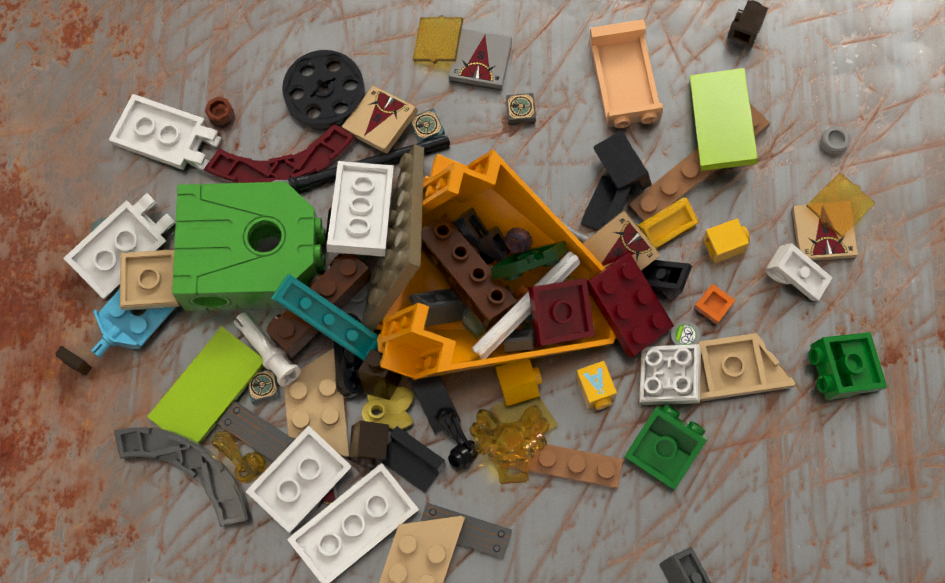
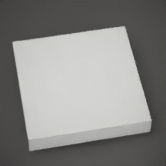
M700 345L650 346L641 351L640 403L642 405L700 403Z

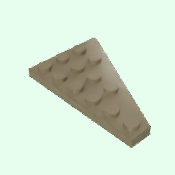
M416 144L413 145L409 153H404L400 160V172L389 212L385 257L378 256L376 266L370 277L371 286L361 324L371 331L376 329L420 268L424 148Z

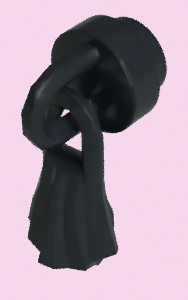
M446 409L440 412L437 421L458 444L451 449L448 460L455 469H466L472 464L473 459L477 457L479 453L478 446L474 441L467 440L456 411Z

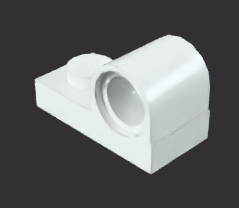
M792 243L779 246L765 269L766 274L770 278L782 284L794 285L812 301L820 300L833 278Z

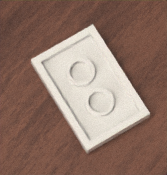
M308 426L245 492L290 533L352 466Z

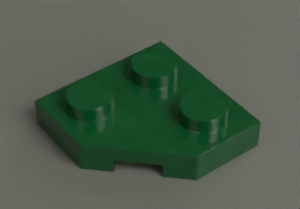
M565 241L514 252L490 268L493 279L505 277L506 281H511L522 277L523 272L536 267L555 265L560 262L559 258L568 252Z

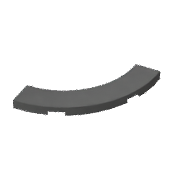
M140 427L114 430L120 459L147 457L164 460L180 468L192 478H195L206 490L205 493L213 504L220 527L251 520L247 502L234 476L203 445L189 437L165 429Z

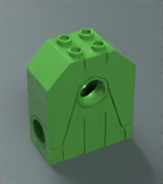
M287 182L202 184V186L201 184L177 185L173 296L185 311L285 308L271 299V297L287 274L292 275L310 288L309 284L313 278L326 269L325 254H322L321 246L326 244V230L322 226V218L317 217L314 207ZM269 240L280 241L279 245L273 250L258 252L265 242Z

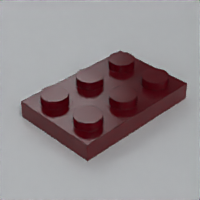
M631 253L623 255L587 280L588 292L628 357L637 355L674 327V324Z

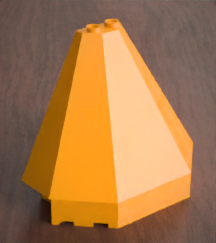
M494 149L469 163L468 166L439 154L434 158L430 177L425 175L423 179L422 229L443 215H446L451 222L455 221L463 212L473 207L487 230L498 226L512 247L511 252L505 258L514 252L565 241L567 251L575 254L580 264L564 281L587 278L589 280L605 269ZM422 251L420 268L376 327V329L381 330V334L377 337L378 351L383 353L380 361L381 368L411 377L413 380L613 344L616 339L615 334L589 293L595 336L544 346H537L536 343L534 350L505 352L502 342L486 359L481 360L475 356L472 347L490 329L486 331L469 309L464 320L426 327L424 325L429 306L421 303L412 305L409 301V296L412 294L451 288ZM495 260L491 265L495 266L499 262ZM542 265L522 273V277L515 280L506 281L505 277L499 278L504 286L508 285L513 291H516L522 284L532 287L554 265L543 267ZM533 317L525 324L519 325L515 330L534 328Z

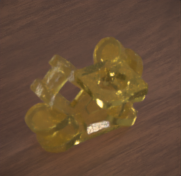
M537 405L529 406L518 421L506 423L499 421L489 410L480 409L476 414L477 422H474L469 430L471 435L477 440L475 450L481 455L488 454V459L497 464L500 483L529 481L528 461L535 456V450H542L547 445L546 438L543 435L547 433L550 427L547 418L542 417L540 407ZM510 465H516V468L520 469L521 473L518 475H508L505 471L509 469Z

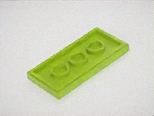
M745 68L690 75L701 171L758 164Z
M221 326L147 417L160 428L179 433L201 444L217 425L232 402L238 399L249 385V382L264 367L263 358Z

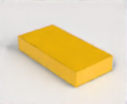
M683 197L637 226L657 249L698 224L699 221L688 199Z

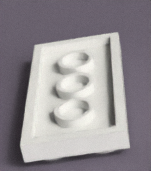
M338 161L327 252L385 257L394 165Z
M381 463L287 540L321 583H330L419 509Z

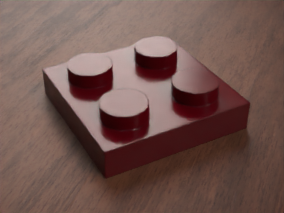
M587 278L528 287L537 346L595 336Z

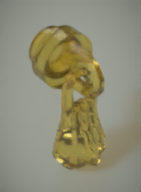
M218 431L215 433L212 445L235 464V476L239 481L247 482L264 470L266 462L260 453L254 451L247 453L242 458L228 431ZM240 471L247 472L248 474L241 476Z

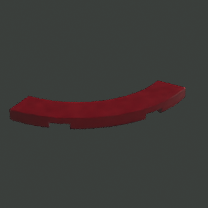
M333 123L319 139L309 145L307 149L295 155L290 154L267 161H257L228 153L219 148L203 170L205 174L226 183L272 182L274 180H288L290 177L296 179L297 176L310 175L326 170L337 162L357 139L355 135Z

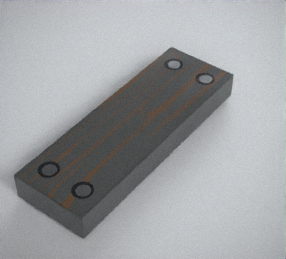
M235 400L217 423L221 428L272 462L294 441L293 438Z
M426 503L421 521L463 516L465 519L456 545L502 560L504 559L512 529Z

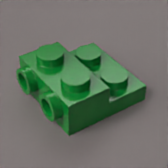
M871 332L822 337L810 345L809 360L811 364L816 365L819 374L817 388L821 393H824L826 400L848 398L859 393L881 391L887 388Z
M667 404L664 408L658 405L624 457L675 490L708 440V437L704 435L706 429L694 421H690L687 424L679 419L681 413Z

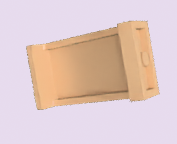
M644 19L590 28L589 43L607 128L614 126L615 128H625L630 124L639 122L650 124L661 119L663 104L659 103L645 40L646 26Z

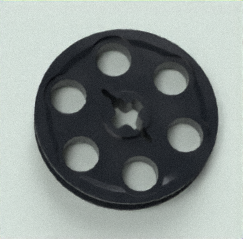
M317 50L301 56L289 67L283 80L282 91L286 106L296 120L312 128L328 129L333 123L340 126L346 122L364 98L365 86L362 73L352 59L337 51ZM331 61L341 63L340 69L334 72L329 71L326 67ZM305 65L315 68L314 72L309 76L300 74L301 68ZM353 79L358 82V85L353 90H346L343 87L344 82ZM319 87H328L329 91L327 93L319 91ZM293 89H303L304 95L299 99L291 98L290 92ZM337 103L347 104L348 109L344 113L338 114L333 111V107ZM311 107H318L321 113L316 118H309L306 115L307 110Z

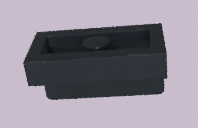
M623 131L593 147L618 190H623L635 182L638 183L641 190L652 186L647 169Z
M602 176L584 213L581 224L595 231L605 226L624 210L634 184L623 190H618L611 178Z
M396 426L390 434L391 441L387 445L386 460L381 463L420 491L426 493L446 466L445 459Z

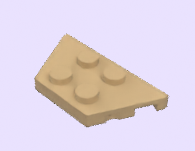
M757 333L699 341L698 343L701 347L700 401L789 389L795 386V381L792 377L789 378L779 366L780 362L773 353L766 349L765 343Z
M333 348L301 368L299 377L292 384L284 386L288 436L295 440L310 426L341 457L349 458L345 397L340 394L336 386Z
M456 516L399 524L379 583H443L465 517Z

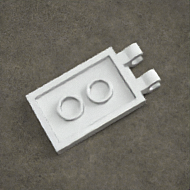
M132 94L109 138V142L114 146L184 170L188 163L204 171L203 169L209 160L205 159V154L198 152L202 141L218 148L222 138L217 136L218 131L205 127L207 122L202 117Z
M148 193L133 206L126 200L63 258L104 300L120 286V253L158 251L167 242L161 235L175 224V221L168 214H165L156 224L145 214L156 204L155 200Z

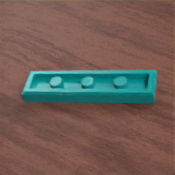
M290 274L286 275L271 299L363 361L370 349L376 351L378 348V335Z

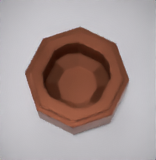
M221 97L208 101L205 109L211 123L220 126L230 122L234 113L229 101Z

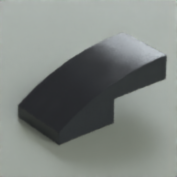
M473 207L463 212L454 221L462 234L476 248L490 258L500 262L511 252L512 247L498 226L487 230Z
M440 375L413 380L411 377L408 378L434 434L444 431L445 429L437 421L440 412L446 409L456 411Z

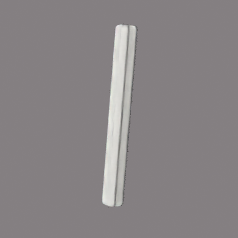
M567 252L559 260L560 262L555 264L534 286L564 281L580 264L578 257L572 252ZM529 291L472 347L476 357L481 360L486 359L532 313Z

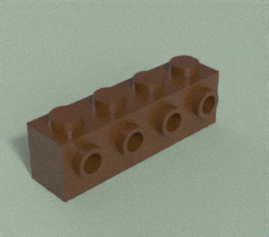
M443 215L421 230V251L485 330L490 329L516 304L517 300L514 291L508 285L504 286L499 279H493L490 269L493 266L490 263L486 264L480 257L478 248L464 238L454 221L451 222L446 215Z
M338 254L331 261L330 268L323 275L318 274L315 276L309 286L310 289L339 309H342L370 281L371 273L369 268L354 254ZM288 309L282 315L278 314L270 321L269 328L266 330L270 339L278 347H281L291 359L319 332V330Z

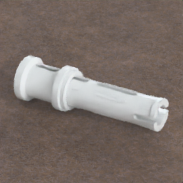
M248 312L238 315L236 317L238 320H234V325L261 355L264 367L276 375L280 386L284 387L292 384L301 373L299 366L292 364L287 358V353L281 347H276Z

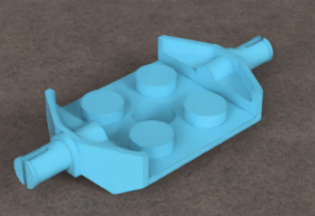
M119 289L100 312L97 310L93 311L103 335L101 336L102 339L90 351L101 358L111 345L113 347L117 345L129 349H140L176 307L147 309L143 315L136 316L133 314V310H122L120 308Z

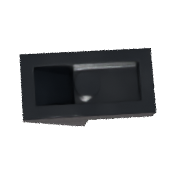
M654 260L641 271L653 291H660L671 301H674L683 292L692 266L689 263Z

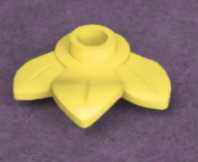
M397 387L390 400L367 394L368 402L362 409L363 421L389 424L388 428L392 430L396 426L403 430L413 424L411 416L405 412L413 402V390L406 387ZM380 410L382 413L380 415H373L372 411Z

